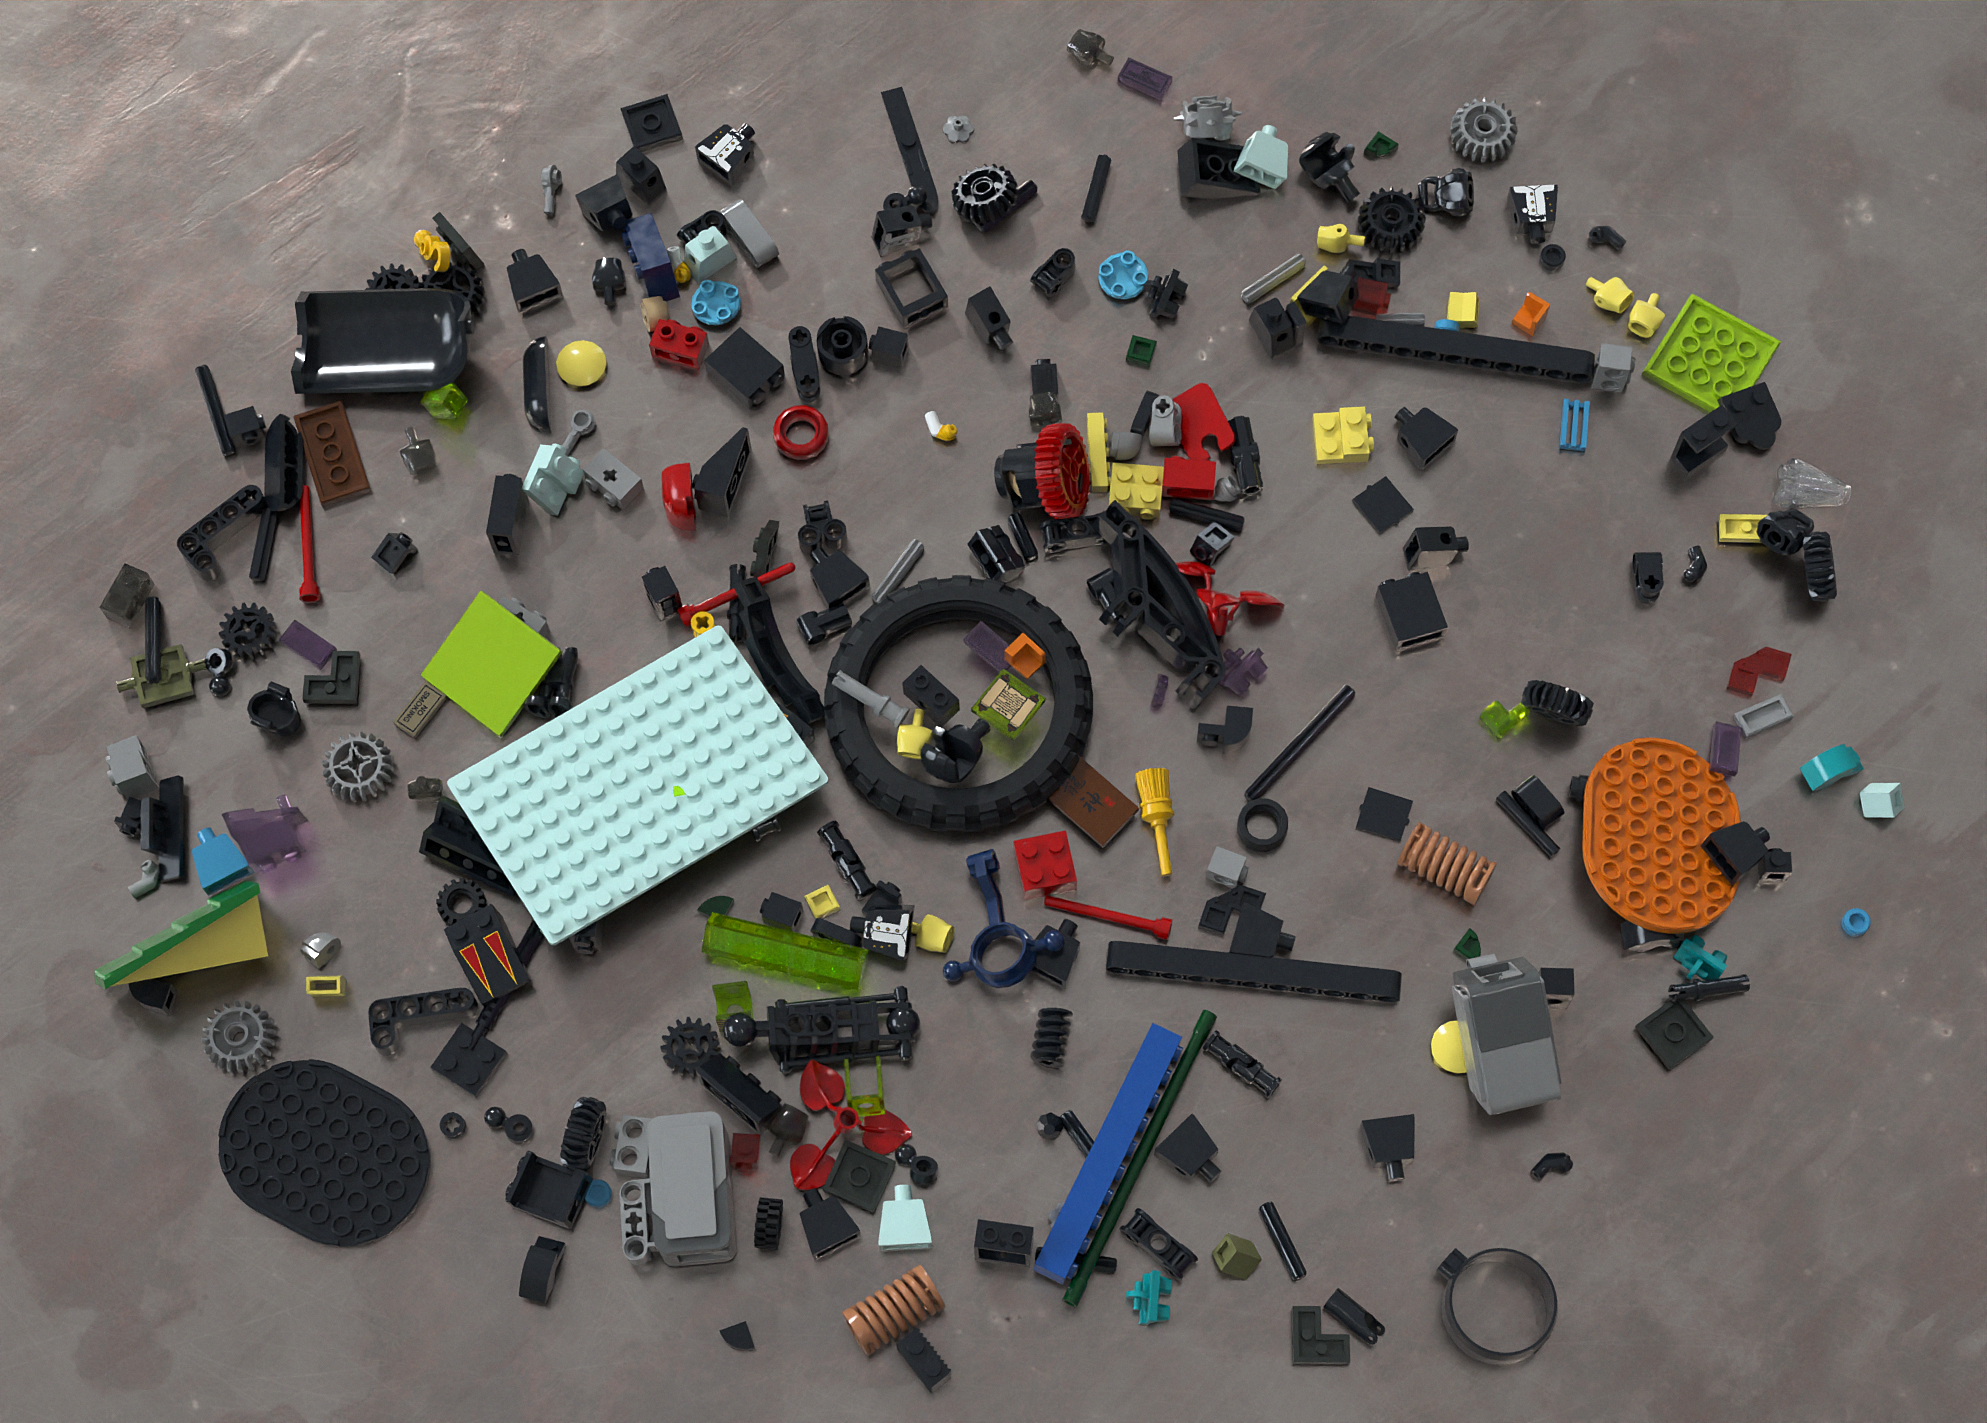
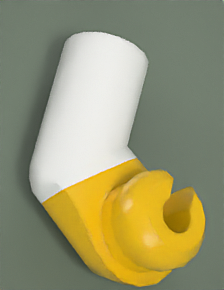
M679 247L668 248L667 253L676 281L679 283L687 282L691 277V271L682 260Z
M930 411L925 414L927 425L933 437L946 442L955 438L957 434L955 425L941 424L936 411Z

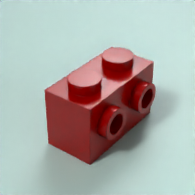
M659 319L649 347L653 357L699 370L707 351L709 340L707 332L699 327L692 326L690 328L681 325L675 320L669 319L666 321Z
M1180 456L1165 458L1162 496L1213 500L1216 462L1206 458H1198L1196 460H1188Z

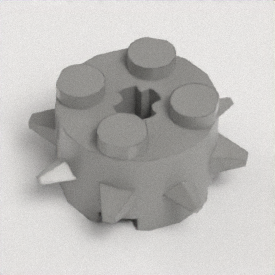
M1217 96L1193 97L1192 103L1189 104L1187 101H1183V110L1180 111L1181 115L1173 119L1183 122L1184 134L1190 136V139L1198 138L1205 140V138L1215 137L1216 140H1227L1233 131V122L1236 121L1235 117L1241 115L1242 112L1232 110V100L1228 97L1224 98V101H1217Z

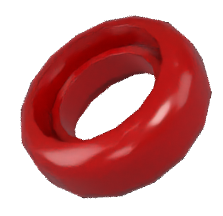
M797 405L785 409L777 417L773 426V439L778 450L786 457L795 460H806L817 456L825 448L829 438L828 424L823 414L815 408L806 405ZM796 421H807L814 426L816 433L810 442L798 445L792 443L787 438L786 431L788 427Z

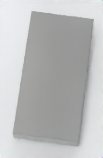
M1782 694L1737 712L1733 716L1745 739L1787 722L1794 717Z

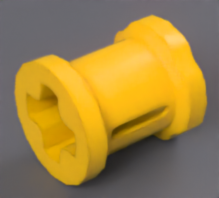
M698 612L692 617L691 627L694 631V637L696 638L715 627L711 614Z

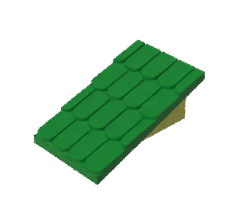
M243 881L207 899L206 905L171 922V927L131 947L132 951L94 970L95 984L103 989H107L111 986L268 956L258 901V894L260 893L259 883Z

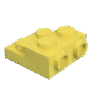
M1365 406L1339 408V412L1313 413L1317 464L1368 462L1370 452H1374L1373 437H1368L1367 429H1371L1372 420L1371 414H1366Z
M1113 463L1109 505L1116 500L1132 516H1139L1147 520L1154 517L1160 518L1164 467Z

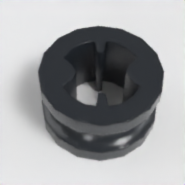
M450 1112L441 1118L440 1129L448 1138L456 1139L465 1133L466 1122L458 1113ZM452 1119H456L455 1121L460 1124L459 1127L454 1128V1132H450L451 1130L448 1127L446 1128L447 1124L452 1123Z

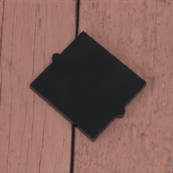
M1387 476L1372 486L1368 485L1365 491L1352 499L1353 503L1379 534L1394 524L1399 525L1401 519L1414 511Z
M1368 787L1364 803L1359 807L1361 812L1356 828L1400 842L1405 825H1408L1410 822L1408 816L1413 801Z

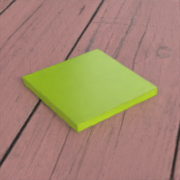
M1691 293L1643 370L1642 375L1705 410L1712 412L1719 407L1717 400L1721 397L1756 385L1780 346L1781 341Z
M480 590L420 676L498 736L503 737L523 709L526 698L533 695L563 651L484 591Z

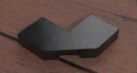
M1239 885L1229 892L1207 900L1198 928L1224 936L1231 913L1240 914L1243 902L1261 909L1266 893Z

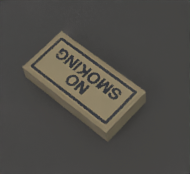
M424 682L393 721L394 725L416 739L446 701L447 696L427 682Z

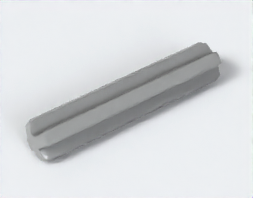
M1296 254L1241 292L1243 300L1247 304L1252 303L1304 268L1306 260L1301 254Z
M916 539L911 541L872 594V600L875 603H880L886 599V595L896 589L923 552L924 545Z

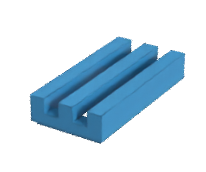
M1564 399L1559 449L1586 450L1590 401L1579 403L1580 400L1570 402L1569 399ZM1569 408L1573 409L1571 444L1566 443ZM1579 409L1583 410L1580 445L1576 444Z

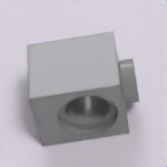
M1216 846L1207 868L1206 878L1231 888L1237 887L1238 882L1244 883L1249 870V867L1245 866L1247 857Z

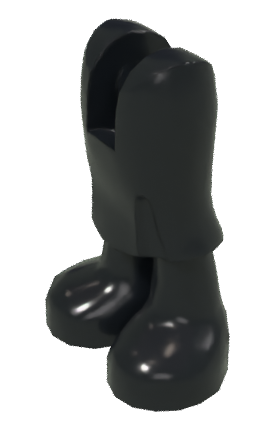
M566 647L563 657L561 654L540 683L541 690L539 695H530L526 698L524 708L527 712L542 718H550L551 714L558 717L573 708L572 702L569 699L570 691L573 689L572 678L578 662L577 648Z

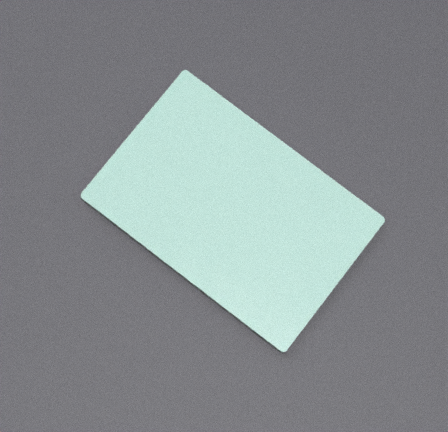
M718 625L450 778L447 781V785L550 945L554 946L828 784V777L725 630Z

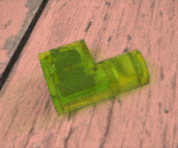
M1495 700L1483 709L1480 718L1500 738L1530 715V710L1526 709L1520 702L1507 711L1499 701Z

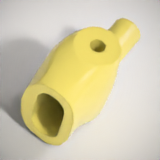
M1343 224L1327 227L1320 226L1317 245L1318 248L1332 253H1342L1348 249L1349 245L1364 246L1365 236L1350 235L1347 227Z
M1592 277L1587 280L1586 286L1597 291L1594 296L1595 303L1605 310L1622 313L1634 299V292L1618 277L1610 279L1605 284Z
M1652 293L1648 302L1637 300L1630 311L1628 327L1632 332L1641 337H1651L1665 317V314L1656 308L1660 300L1658 294Z
M915 709L912 724H900L897 736L898 755L921 760L922 747L925 743L931 744L932 730L922 726L925 716L924 710Z
M927 914L921 924L913 922L912 933L917 934L915 946L930 952L946 953L952 943L955 928L944 920Z

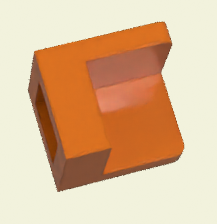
M1528 292L1524 304L1513 318L1512 324L1534 336L1546 319L1550 304L1535 294Z
M1024 633L1004 650L1005 660L1025 679H1029L1046 663V653Z

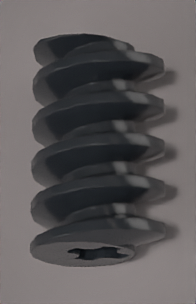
M1056 1007L1039 1010L1038 1017L1040 1020L1036 1022V1027L1039 1030H1036L1034 1033L1036 1039L1032 1043L1034 1051L1030 1054L1034 1062L1050 1068H1061L1064 1066L1057 1061V1058H1065L1066 1055L1059 1051V1048L1067 1047V1043L1060 1039L1069 1037V1033L1062 1030V1028L1071 1026V1023L1064 1020V1017L1073 1016L1072 1011Z

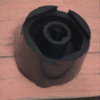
M849 316L837 319L833 317L826 320L817 332L818 357L822 366L829 372L842 377H848L862 368L867 361L869 353L867 335L864 326L858 320Z

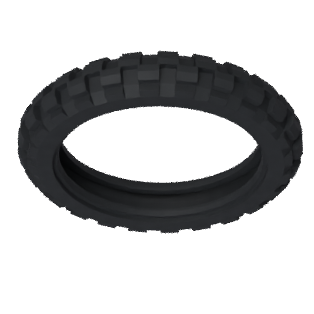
M952 575V578L937 579V577L918 581V584L908 588L901 587L886 595V599L877 605L873 604L860 616L859 621L853 628L848 629L839 643L840 646L836 655L832 658L824 691L826 729L835 757L843 768L845 775L854 787L858 788L866 796L867 800L880 810H885L894 815L896 819L914 826L917 824L928 827L929 830L947 833L949 830H959L967 833L983 831V828L995 825L1000 827L1016 821L1018 817L1027 812H1033L1047 802V799L1070 776L1079 761V756L1082 757L1086 748L1093 718V690L1087 660L1084 659L1081 652V646L1073 633L1062 623V619L1051 608L1045 607L1036 600L1035 596L1020 588L1016 590L1006 586L1005 582L990 578L985 580L971 578V575ZM969 619L982 621L1003 628L1016 637L1024 633L1046 653V663L1043 666L1048 674L1053 690V717L1049 730L1038 750L1013 773L1000 780L977 787H938L908 776L884 757L874 743L867 728L864 717V703L838 687L831 685L833 679L837 677V673L841 670L867 687L871 673L882 655L897 640L909 632L927 624L943 620Z

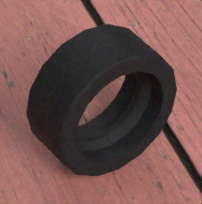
M1258 798L1248 802L1242 808L1238 816L1237 832L1240 840L1248 848L1267 852L1276 849L1284 841L1288 830V817L1285 809L1278 802L1271 799ZM1257 811H1267L1273 814L1278 821L1276 834L1269 839H1258L1252 836L1247 828L1249 816Z

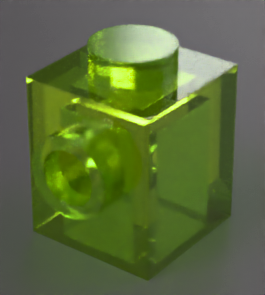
M450 383L442 388L427 391L421 403L434 418L457 419L468 399L455 383Z

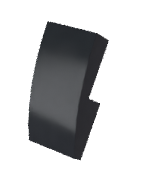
M1376 258L1372 263L1349 259L1346 263V266L1355 270L1354 282L1359 288H1389L1400 285L1399 261Z

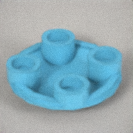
M1126 250L1122 253L1111 255L1100 264L1098 280L1101 288L1109 296L1116 299H1129L1136 297L1144 290V284L1148 280V271L1145 263L1139 257L1135 256L1132 251Z
M704 280L692 297L691 307L693 314L699 321L708 325H720L729 322L737 315L740 310L741 298L738 288L724 281Z

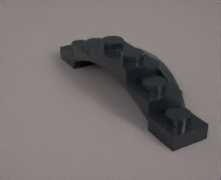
M757 576L737 582L733 587L745 608L738 614L750 635L744 643L767 687L775 685L785 705L794 704L799 716L806 724L821 720L825 717V711L820 695L805 679L790 656L778 630L768 594L764 592Z

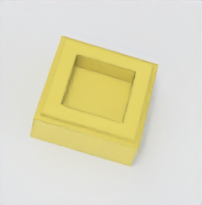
M829 885L804 896L815 920L816 918L823 919L840 910V906Z

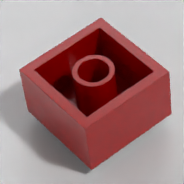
M1066 830L1013 841L1014 855L1024 900L1077 890V878Z

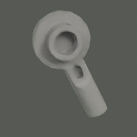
M549 165L548 168H543L541 180L545 196L544 213L553 215L555 190L562 182V174L555 165Z
M578 410L570 418L572 430L562 445L567 450L565 453L567 456L580 435L590 433L595 427V418L588 410Z

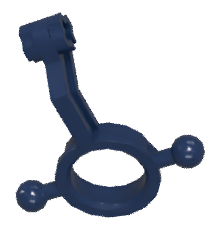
M990 849L966 858L970 875L973 876V879L977 878L985 896L990 926L984 928L975 937L971 945L969 961L960 963L956 960H951L944 965L943 974L947 980L952 982L961 979L964 973L974 970L976 976L985 985L994 988H1006L1021 982L1032 971L1037 959V951L1043 949L1058 951L1065 945V937L1060 931L1051 930L1047 932L1043 939L1034 941L1032 936L1024 929L1005 921L1002 895L993 876V873L999 872L1000 865L994 849ZM1010 935L1021 939L1023 943L1022 953L1011 967L1000 972H990L983 968L982 956L986 947L992 941L1002 936Z

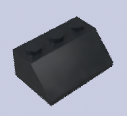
M719 1053L696 1070L700 1084L761 1136L783 1112L782 1105L780 1104L781 1098L771 1090L768 1092L764 1091L760 1087L761 1082L751 1073H748V1075L744 1074L739 1069L741 1065L730 1055L725 1058Z

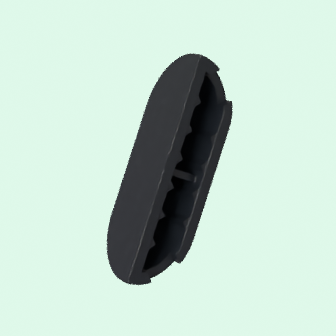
M546 336L533 340L523 354L524 411L528 422L534 427L538 428L541 432L551 433L548 340Z
M279 414L272 421L265 441L264 497L266 506L270 508V511H285L292 508L301 499L303 492L301 432L298 433L289 422L290 418L283 414Z

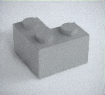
M137 735L106 746L109 756L105 758L110 771H107L112 786L116 787L119 795L124 794L127 799L129 797L136 799L159 790L145 748Z

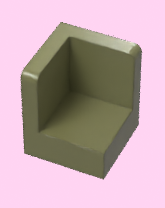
M1230 1233L1224 1236L1212 1252L1220 1271L1242 1279H1247L1262 1261L1252 1241Z

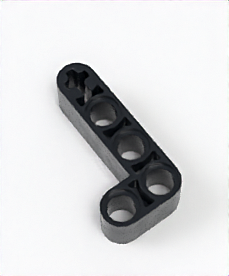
M256 485L243 487L178 538L177 547L203 580L213 581L221 573V566L212 552L262 514V510L267 508L265 497L260 488ZM238 513L235 518L228 519L231 514ZM211 529H217L214 534L207 535ZM190 545H196L193 550L187 551ZM205 563H212L210 567L202 569V566Z
M461 987L375 1000L371 1003L368 1010L371 1042L380 1054L392 1055L398 1050L400 1044L398 1028L471 1017L478 1009L477 1000L469 989ZM466 998L468 1001L465 1002L464 1007H461L460 1004ZM435 1002H442L443 1006L439 1011H431V1006ZM408 1006H416V1010L412 1015H404V1010ZM381 1010H389L386 1018L377 1019V1014ZM383 1036H391L390 1043L384 1046L379 1045V1041Z

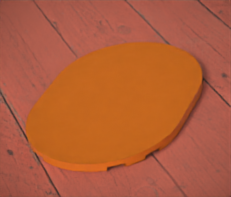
M1637 738L1631 742L1611 748L1596 763L1588 777L1584 793L1582 847L1585 868L1591 883L1601 898L1626 920L1642 928L1660 933L1679 934L1692 932L1709 925L1721 916L1737 892L1739 881L1731 886L1703 850L1701 844L1712 832L1741 822L1738 802L1734 792L1731 793L1724 781V775L1720 771L1713 770L1712 763H1708L1697 755V751L1662 738Z

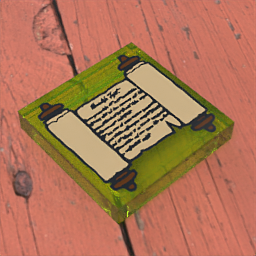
M1002 669L973 705L971 712L986 720L988 724L1012 741H1015L1045 703L1046 698L1005 669Z

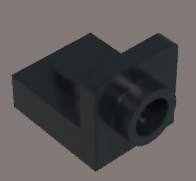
M1036 359V365H1030L1032 396L1058 394L1057 364H1051L1050 359Z
M1214 521L1197 535L1190 553L1202 563L1210 566L1213 564L1217 554L1228 547L1235 536Z
M402 532L388 533L371 558L389 573H395L407 554L415 553L417 548L412 544L413 540L408 535Z
M129 797L121 817H115L114 822L119 827L121 833L134 837L135 834L141 835V800Z
M879 880L876 884L877 889L862 908V913L866 915L867 910L874 905H900L902 903V895L899 893L901 890L889 881L884 883Z

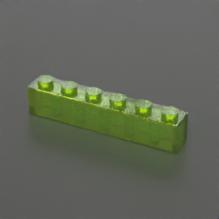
M712 912L705 925L701 953L709 954L714 958L734 960L739 964L759 966L768 971L776 970L788 973L792 977H805L813 979L818 983L838 985L846 990H858L864 978L869 950Z

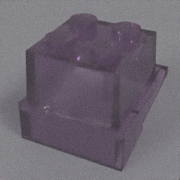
M286 794L276 798L280 809L255 812L254 808L222 814L231 837L239 844L249 866L257 873L262 872V874L272 872L277 869V864L287 861V863L294 862L302 857L301 853L307 851L297 825L307 822L308 819L298 807H291Z

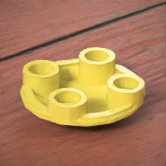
M585 340L574 341L560 351L556 361L557 372L569 387L588 386L603 379L605 376L606 356L595 343Z
M1449 1021L1441 1025L1433 1035L1431 1050L1434 1062L1438 1067L1447 1071L1467 1073L1458 1021Z

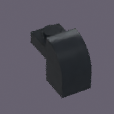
M1227 706L1225 725L1199 723L1197 742H1202L1206 746L1223 744L1222 754H1230L1240 750L1247 743L1250 736L1253 708Z
M1630 921L1621 923L1625 950L1645 952L1658 946L1679 948L1684 942V933H1660L1642 928Z
M160 977L128 983L131 994L145 1009L169 1016L177 990L171 983L159 981Z
M539 1236L535 1245L530 1246L520 1279V1297L546 1303L554 1286L556 1267L565 1250L564 1242Z

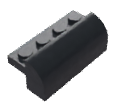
M446 796L440 798L434 822L423 831L419 853L514 896L516 891L460 804Z

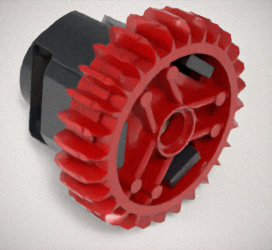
M1070 423L1047 425L1039 433V439L1036 442L1016 444V448L1007 449L1002 455L997 457L994 467L996 488L999 495L1003 499H1009L1010 504L1014 508L1030 509L1045 507V511L1055 519L1078 517L1086 509V503L1089 501L1088 495L1091 493L1089 490V485L1091 484L1089 481V475L1091 474L1089 472L1090 464H1088L1087 459L1089 454H1086V445L1083 444V437L1080 436V432Z

